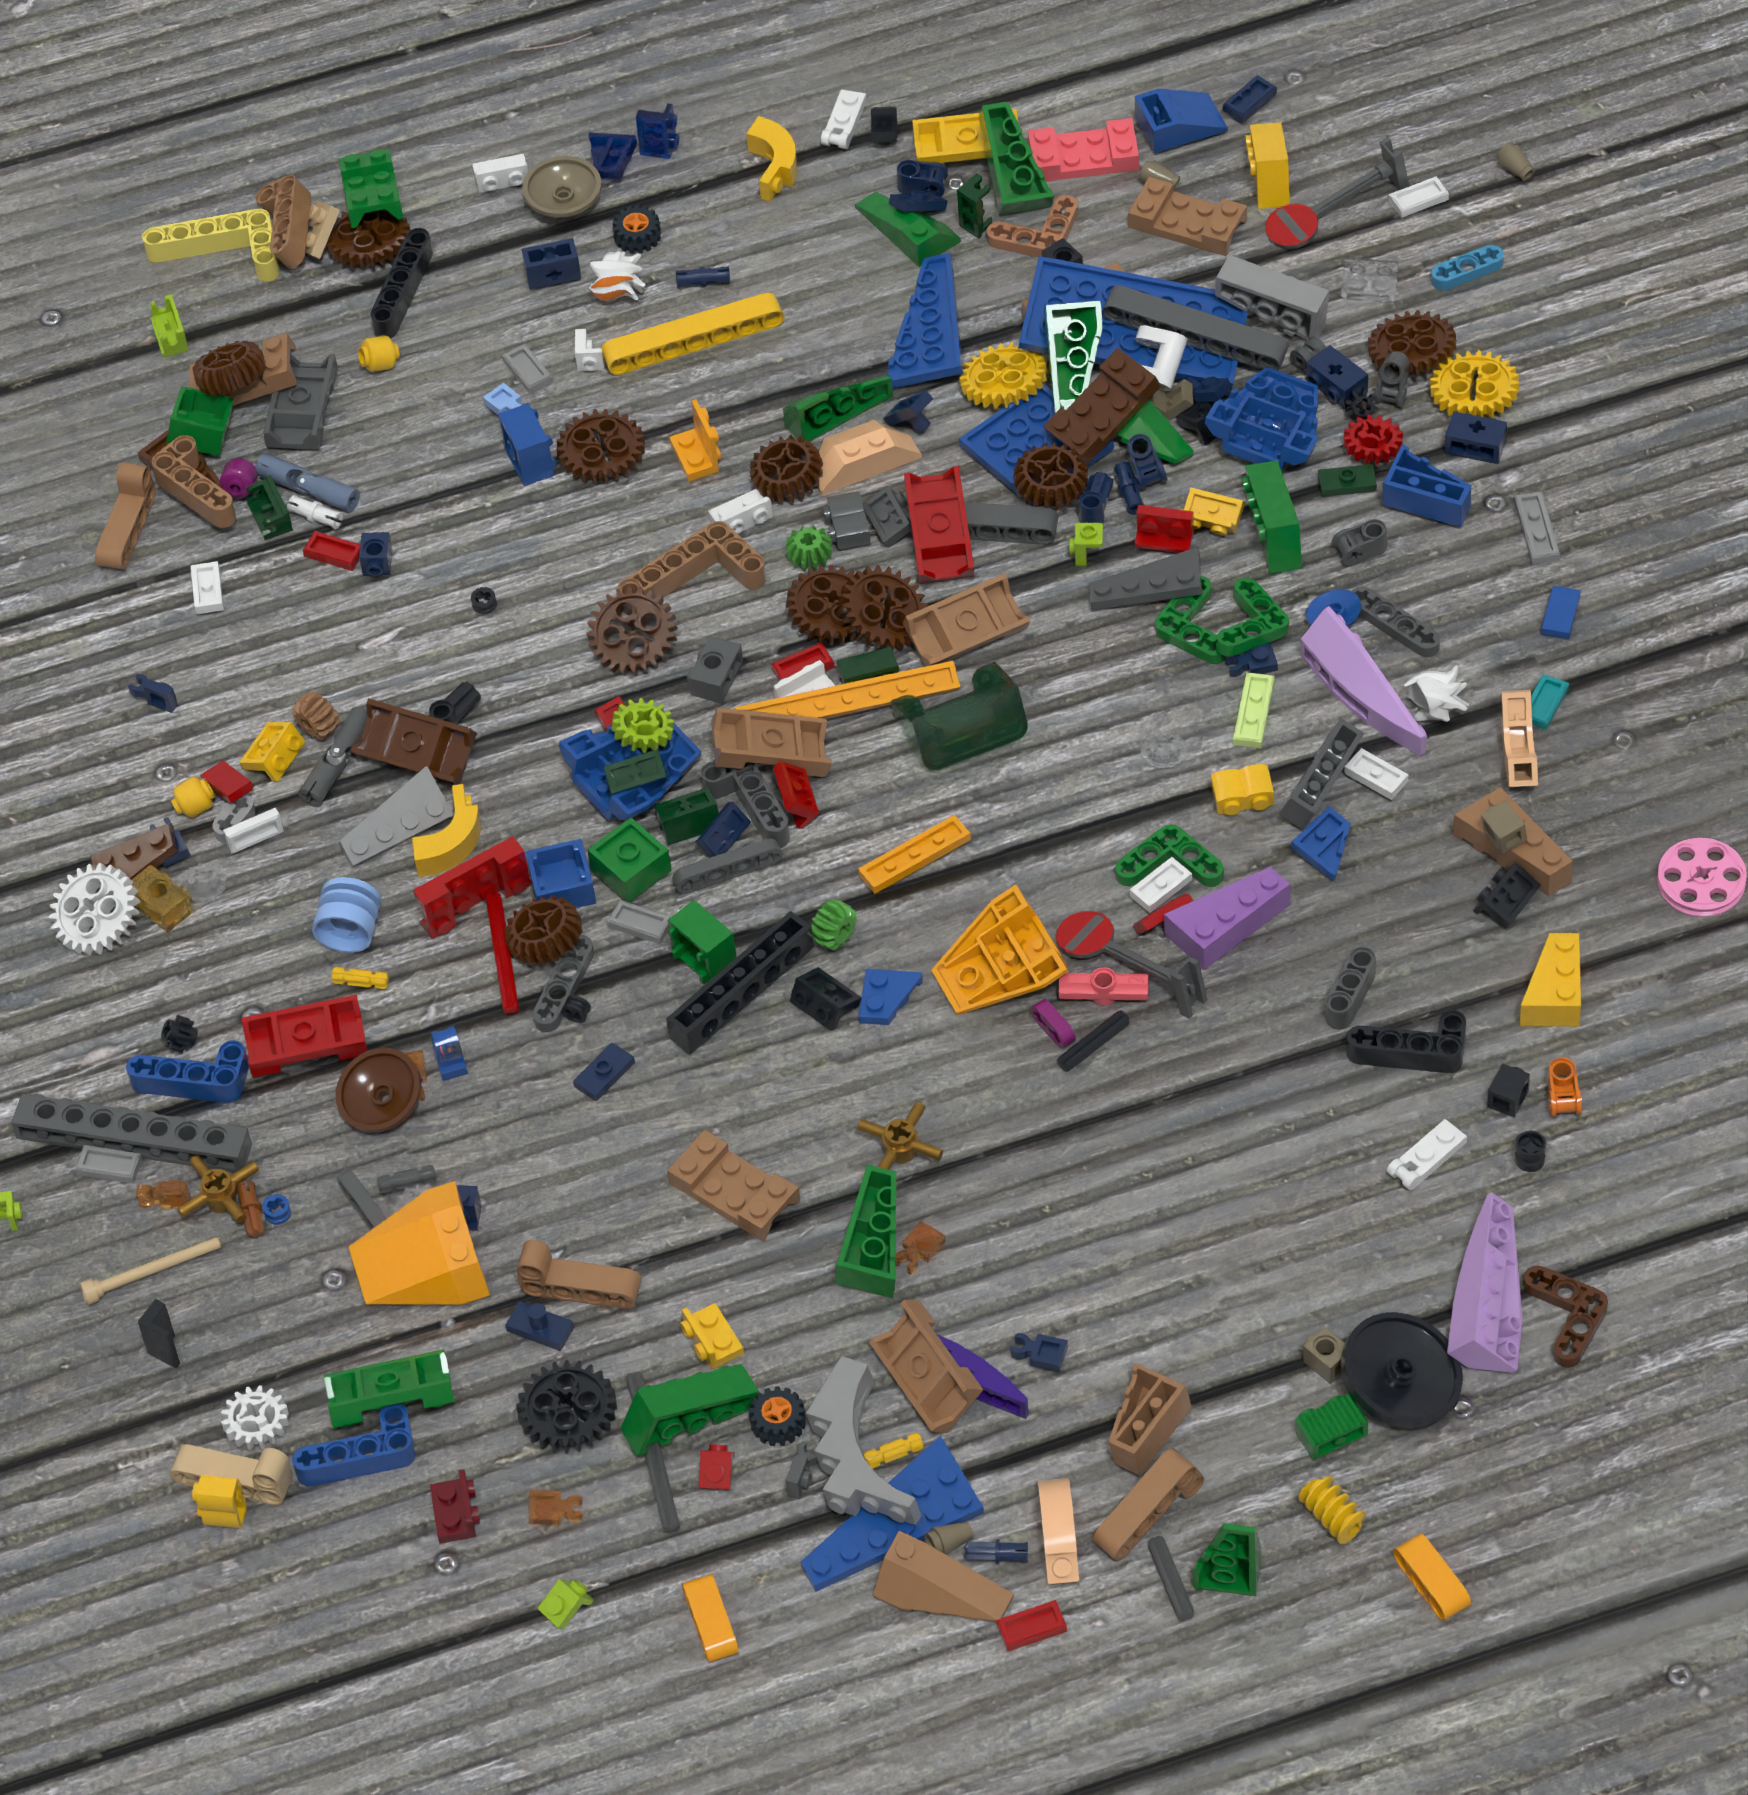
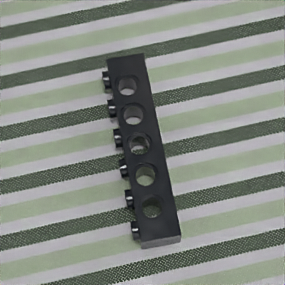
M792 911L788 912L666 1018L669 1039L687 1053L692 1054L814 947L812 926Z

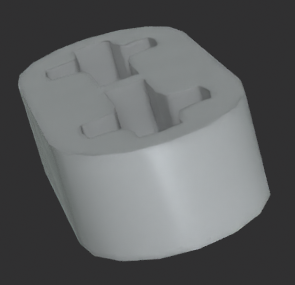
M245 794L233 803L228 802L215 818L213 831L218 841L226 843L224 831H221L222 828L226 829L230 825L233 826L254 817L255 806L249 795Z

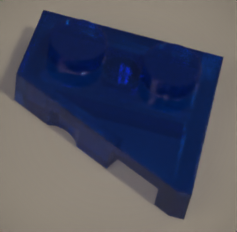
M589 132L588 137L591 143L593 166L598 170L602 179L621 180L638 143L636 136Z

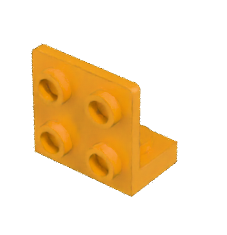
M697 399L691 401L694 429L669 437L670 445L688 482L719 472L718 460H721V453L716 442H719L718 433L714 426H709L708 412L705 407H700Z

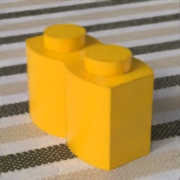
M1266 764L1250 765L1240 770H1221L1211 774V786L1218 814L1236 815L1245 809L1260 811L1275 804L1274 790L1268 765Z
M201 1475L199 1482L194 1483L192 1499L197 1502V1515L202 1518L203 1524L242 1529L247 1505L245 1496L242 1494L240 1480L238 1478Z

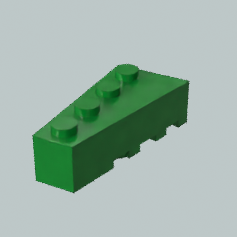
M1001 102L982 105L978 118L999 216L1051 208L1055 196L1051 188L1048 187L1044 179L1045 176L1033 157L1030 145H1027L1022 135V129L1009 103Z
M1278 460L1245 465L1246 477H1241L1244 494L1247 493L1248 507L1252 509L1254 525H1257L1258 537L1262 544L1269 574L1302 569L1299 521Z
M867 1164L836 1265L834 1283L893 1298L896 1282V1171Z
M742 1363L733 1366H722L717 1370L706 1373L698 1372L690 1377L678 1380L670 1379L665 1383L654 1386L646 1385L636 1391L620 1429L638 1457L647 1453L648 1449L646 1447L659 1443L660 1447L672 1443V1437L686 1431L690 1436L699 1432L709 1421H713L714 1425L748 1412L749 1408H751V1402L753 1399H756L759 1390Z

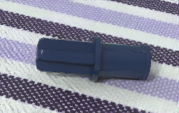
M996 1539V1542H967L965 1546V1557L970 1561H996V1564H999V1561L1028 1563V1553H1015L1028 1552V1542L1008 1543L1000 1542V1539Z

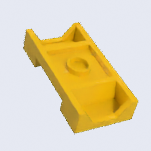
M1012 109L1018 121L1017 109ZM979 113L912 120L917 161L938 162L944 165V162L987 158L978 118Z

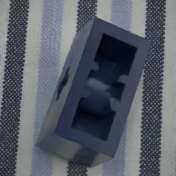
M573 238L521 249L529 289L582 279Z
M1331 345L1306 362V380L1318 385V390L1324 393L1331 402L1337 403L1343 409L1349 407L1343 400L1350 398L1352 395L1351 389L1361 392V389L1365 387L1368 393V373Z
M1453 412L1445 435V454L1499 464L1507 441V422L1468 413Z

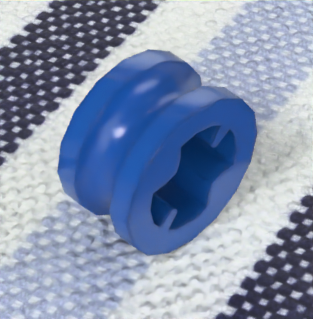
M274 1194L264 1200L262 1205L265 1219L269 1223L279 1225L285 1223L290 1218L291 1209L289 1201L285 1196Z

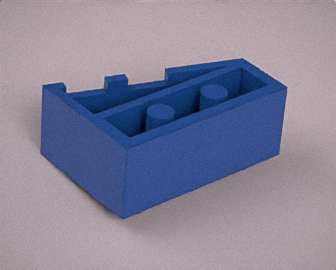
M1402 444L1383 482V505L1462 527L1471 508V485L1445 469L1440 471L1430 464V460L1424 456L1422 458L1417 457L1409 452V447Z

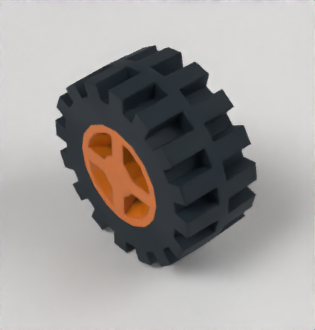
M635 205V208L628 206L626 211L622 209L619 211V215L614 217L612 223L616 245L618 248L621 247L622 251L626 252L629 250L630 254L638 251L639 254H642L643 250L648 252L651 250V246L656 247L658 245L657 241L661 239V227L659 217L653 209L649 210L647 206L640 208V205Z
M776 1386L774 1391H771L770 1388L764 1389L765 1394L759 1392L756 1395V1400H752L751 1408H749L751 1428L755 1437H760V1441L764 1444L769 1441L770 1446H775L776 1443H780V1446H786L785 1441L793 1443L795 1436L800 1437L802 1429H805L806 1415L802 1399H799V1395L796 1392L791 1394V1390L786 1387L784 1391H781L780 1386Z

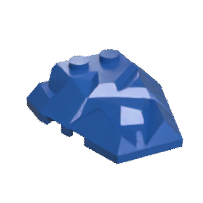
M1266 367L1247 380L1243 389L1240 391L1236 388L1232 390L1227 400L1224 402L1221 399L1216 401L1206 416L1205 424L1213 436L1221 439L1222 449L1225 453L1255 464L1278 460L1282 470L1286 463L1296 465L1308 461L1316 447L1318 435L1316 434L1318 418H1316L1318 385Z
M674 723L672 739L667 740L666 747L658 746V750L663 755V763L668 777L611 794L604 766L645 754L642 748L632 751V745L630 744L625 747L621 746L622 739L615 740V732L611 730L612 726H608L607 732L592 734L591 729L583 730L559 742V748L564 761L572 769L571 778L573 783L606 819L616 817L618 820H628L650 809L701 757L702 752ZM650 747V748H647V752H646V753L651 752V751H654V750H652L651 747Z

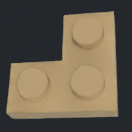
M317 200L314 205L310 206L308 225L313 227L312 232L307 234L305 253L319 259L321 258L339 214V209Z

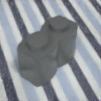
M856 491L826 497L827 506H823L824 518L826 523L831 522L832 526H828V533L832 543L836 542L837 549L842 550L871 544L869 527L860 492Z

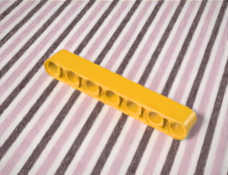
M768 292L611 339L605 342L601 349L610 373L620 375L775 328L784 321L785 316L776 296Z

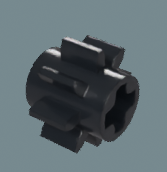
M1365 387L1361 389V392L1351 389L1352 395L1350 398L1343 400L1349 405L1345 413L1347 415L1355 413L1354 419L1356 422L1357 417L1367 418V414H1371L1373 410L1379 409L1372 402L1377 396L1370 394L1367 397V389ZM1363 399L1366 402V406L1358 409L1355 406L1356 402L1361 403Z
M176 1015L175 1021L168 1019L161 1032L162 1040L166 1041L165 1047L178 1053H182L184 1047L191 1049L198 1036L197 1028L193 1027L194 1021L180 1015Z

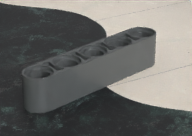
M964 502L970 540L1043 545L1050 544L1055 540L1059 516L1051 508Z

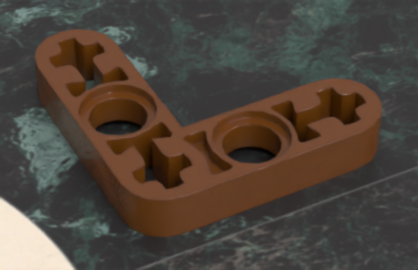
M1539 1265L1532 1266L1524 1274L1523 1285L1525 1291L1535 1298L1571 1312L1554 1344L1553 1357L1555 1362L1561 1367H1574L1582 1359L1607 1313V1296L1604 1292L1551 1269ZM1543 1279V1282H1538L1537 1285L1532 1283V1280ZM1551 1283H1553L1552 1291H1548V1287L1551 1288ZM1561 1288H1569L1574 1292V1295L1570 1298H1562L1557 1294V1291ZM1596 1301L1599 1305L1594 1306L1590 1316L1587 1314L1589 1304H1593ZM1577 1323H1584L1589 1327V1330L1586 1333L1580 1334L1576 1333L1572 1327ZM1570 1340L1574 1342L1573 1353L1569 1352L1568 1355H1563L1562 1351L1568 1349Z

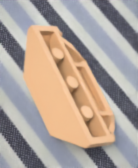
M872 420L824 438L819 450L823 461V477L819 478L820 482L817 488L821 495H825L921 459L922 454L910 435Z

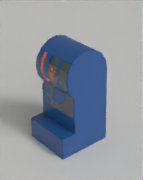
M451 1026L442 1031L431 1032L435 1059L442 1080L445 1081L468 1074L455 1027Z

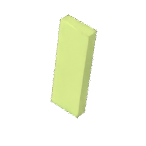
M1246 672L1233 745L1262 748L1275 676Z

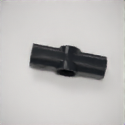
M467 681L462 682L444 700H437L429 707L428 716L458 724V721L481 700V695L472 684Z

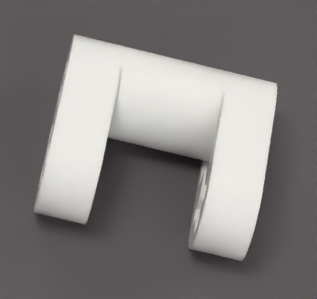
M1144 325L1139 326L1135 341L1141 345L1158 349L1153 368L1143 367L1156 376L1161 385L1159 389L1170 391L1187 343V338L1176 332Z

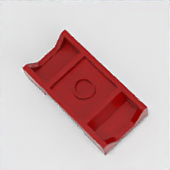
M954 466L943 474L919 477L912 473H904L919 584L973 577L974 563L959 466Z
M512 836L415 888L413 893L424 913V919L420 920V925L430 938L434 939L439 935L446 934L456 927L455 916L468 911L474 905L486 900V896L489 893L494 894L501 891L507 899L531 886L525 851Z
M357 994L241 1018L252 1078L280 1073V1065L338 1054L339 1060L357 1057L368 1051Z

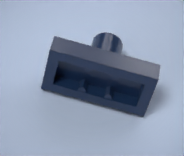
M924 391L903 399L883 419L889 426L907 420L917 433H921L931 424L921 411L933 398L928 391Z
M520 1301L505 1324L507 1332L560 1352L574 1329L572 1320L547 1312L543 1304L534 1303L529 1305Z

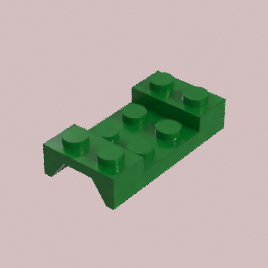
M376 149L370 153L360 155L349 154L344 158H338L351 228L358 226L364 213L383 209L389 211L398 220L404 219L390 149Z
M444 1349L324 1375L329 1400L328 1409L333 1428L340 1426L349 1427L355 1423L363 1422L362 1411L378 1410L384 1406L398 1403L407 1404L416 1399L422 1398L424 1408L442 1407L448 1403L455 1402Z

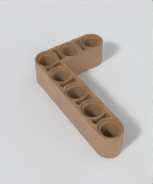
M715 521L622 580L618 584L617 589L624 595L628 586L631 587L633 593H636L640 586L643 588L645 595L651 589L655 594V598L659 595L665 597L718 562L745 588L757 590L766 583L764 559L728 524ZM628 609L623 611V613L631 615L632 610Z

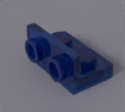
M667 103L664 113L638 110L636 125L640 155L670 159L673 150L678 148L680 140L679 133H676L678 117L677 114H674L673 104Z

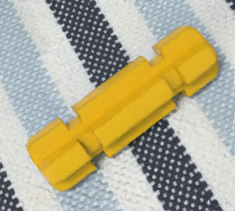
M334 967L331 976L334 984L342 985L348 982V985L371 988L372 985H375V988L386 989L389 983L388 973L376 971L373 974L371 970L349 968V971H346L345 967Z
M914 1432L907 1435L905 1440L899 1438L878 1446L879 1450L873 1448L865 1451L863 1457L873 1469L880 1466L882 1461L886 1464L908 1455V1451L914 1453L922 1450L923 1441L919 1433Z

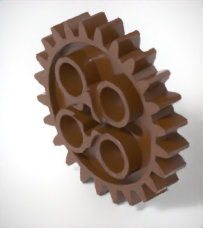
M383 209L364 213L358 226L351 228L349 214L342 211V218L337 217L326 243V249H328L329 255H333L334 261L341 260V265L350 262L351 268L357 264H360L361 269H364L366 264H370L372 268H375L377 262L385 265L386 259L395 260L394 254H398L407 233L410 231V226L406 217L398 220L389 211Z
M1419 310L1414 315H1410L1408 311H1405L1403 317L1394 314V320L1385 318V325L1377 324V330H1372L1371 337L1368 338L1369 357H1371L1372 363H1376L1377 369L1381 368L1390 353L1401 352L1409 359L1408 376L1414 372L1416 377H1419L1420 371L1430 374V368L1432 367L1439 370V363L1447 364V357H1453V350L1457 349L1456 333L1453 330V325L1448 324L1447 318L1440 320V314L1431 317L1430 311H1427L1424 315H1420ZM1389 365L1392 370L1400 371L1396 365Z
M594 409L592 416L583 412V419L580 420L577 417H573L574 425L565 424L566 431H560V439L556 441L560 466H565L567 474L573 472L574 479L582 475L584 483L590 478H593L594 484H597L599 479H603L608 484L609 477L619 481L618 474L622 473L628 476V468L636 470V462H642V454L645 453V440L641 426L637 427L635 419L629 421L628 414L619 417L618 410L612 415L608 414L607 409L602 414H598L597 410ZM592 431L596 432L599 442L596 441L595 434ZM603 451H606V457L609 462L604 458Z
M819 565L818 572L816 573L811 568H808L807 576L800 573L798 581H792L791 588H788L787 617H792V626L799 625V633L808 631V639L813 638L815 635L818 636V643H822L824 638L828 639L830 645H833L834 639H838L841 644H844L845 637L855 641L856 634L859 633L857 631L849 633L848 630L852 626L851 623L842 622L847 614L839 613L843 605L839 603V599L842 596L841 590L848 579L854 576L855 571L852 570L846 574L844 573L843 566L839 571H835L833 565H830L829 570L825 571Z
M879 565L873 571L867 566L863 573L858 570L853 577L851 576L841 590L842 596L839 599V603L843 605L839 613L847 614L842 622L851 623L852 626L848 630L849 633L854 631L859 633L856 638L857 641L864 637L867 639V647L874 642L876 643L877 650L885 645L886 648L891 647V649L895 646L900 651L904 645L909 647L912 644L903 625L905 616L928 607V604L920 603L925 595L916 594L915 591L919 585L910 586L911 577L909 576L903 580L900 570L894 575L891 573L889 566L885 572H882Z
M628 586L624 595L619 589H616V598L613 599L607 594V604L597 603L601 611L591 612L596 621H589L587 623L593 630L586 633L587 637L593 640L588 645L591 650H596L593 655L597 660L601 659L600 663L604 668L610 664L612 673H615L620 667L623 676H626L629 669H631L634 676H637L639 668H642L647 674L649 671L648 665L652 664L655 668H659L656 660L659 658L664 661L667 660L664 654L665 650L673 652L674 649L669 642L677 641L676 635L671 633L678 630L676 623H673L676 616L673 612H670L672 608L669 603L663 604L664 599L661 595L655 598V594L651 589L646 595L640 586L636 593H633L631 587ZM632 610V614L629 617L620 618L623 611ZM650 620L657 621L653 628H645V625ZM612 621L618 622L620 625L618 626L610 623ZM620 634L617 641L608 642L611 635ZM644 637L654 638V641H648ZM644 645V649L641 652L632 653L635 646Z

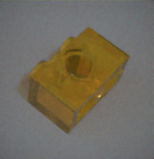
M149 865L132 879V886L138 889L134 896L140 900V903L135 905V907L167 933L193 913L190 893L183 886L178 887L175 885L165 871L161 870L159 872L152 865Z

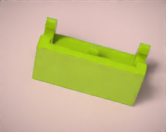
M172 294L164 297L165 307L157 308L155 301H152L150 304L152 312L150 319L163 358L189 351Z

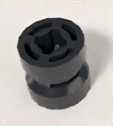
M1537 1131L1522 1132L1516 1139L1515 1163L1523 1171L1536 1172L1545 1163L1546 1139Z

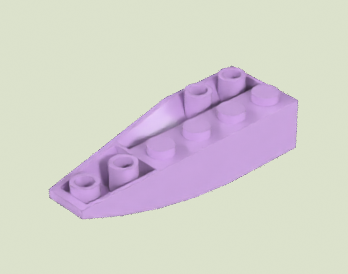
M1330 606L1325 608L1301 638V657L1327 688L1354 714L1394 742L1420 756L1423 755L1427 740L1425 730L1421 725L1417 724L1364 648L1359 635L1355 632L1352 633L1346 626L1344 618L1340 614H1336Z
M1491 1192L1487 1194L1475 1223L1458 1277L1447 1353L1467 1368L1513 1373L1517 1371L1523 1322L1513 1207Z

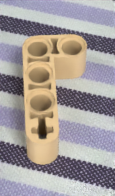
M185 1444L180 1447L170 1471V1476L174 1481L191 1487L194 1486L195 1482H199L201 1475L238 1478L241 1482L242 1494L245 1496V1499L271 1505H281L293 1478L289 1458L285 1453L274 1448L263 1449L259 1460Z

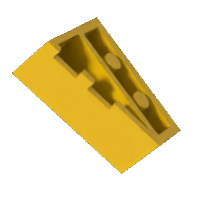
M1281 122L1250 125V135H1245L1248 163H1250V174L1255 179L1258 209L1277 208L1290 204L1288 155Z
M1549 933L1521 1003L1520 1026L1580 1027L1579 933Z

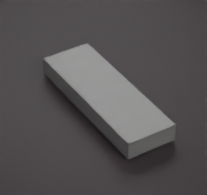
M1542 491L1515 495L1514 503L1532 565L1560 561V552Z

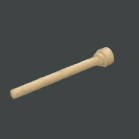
M214 1237L99 1282L98 1279L94 1281L88 1279L79 1283L87 1305H91L100 1301L99 1298L103 1297L105 1292L221 1248V1243L218 1237Z

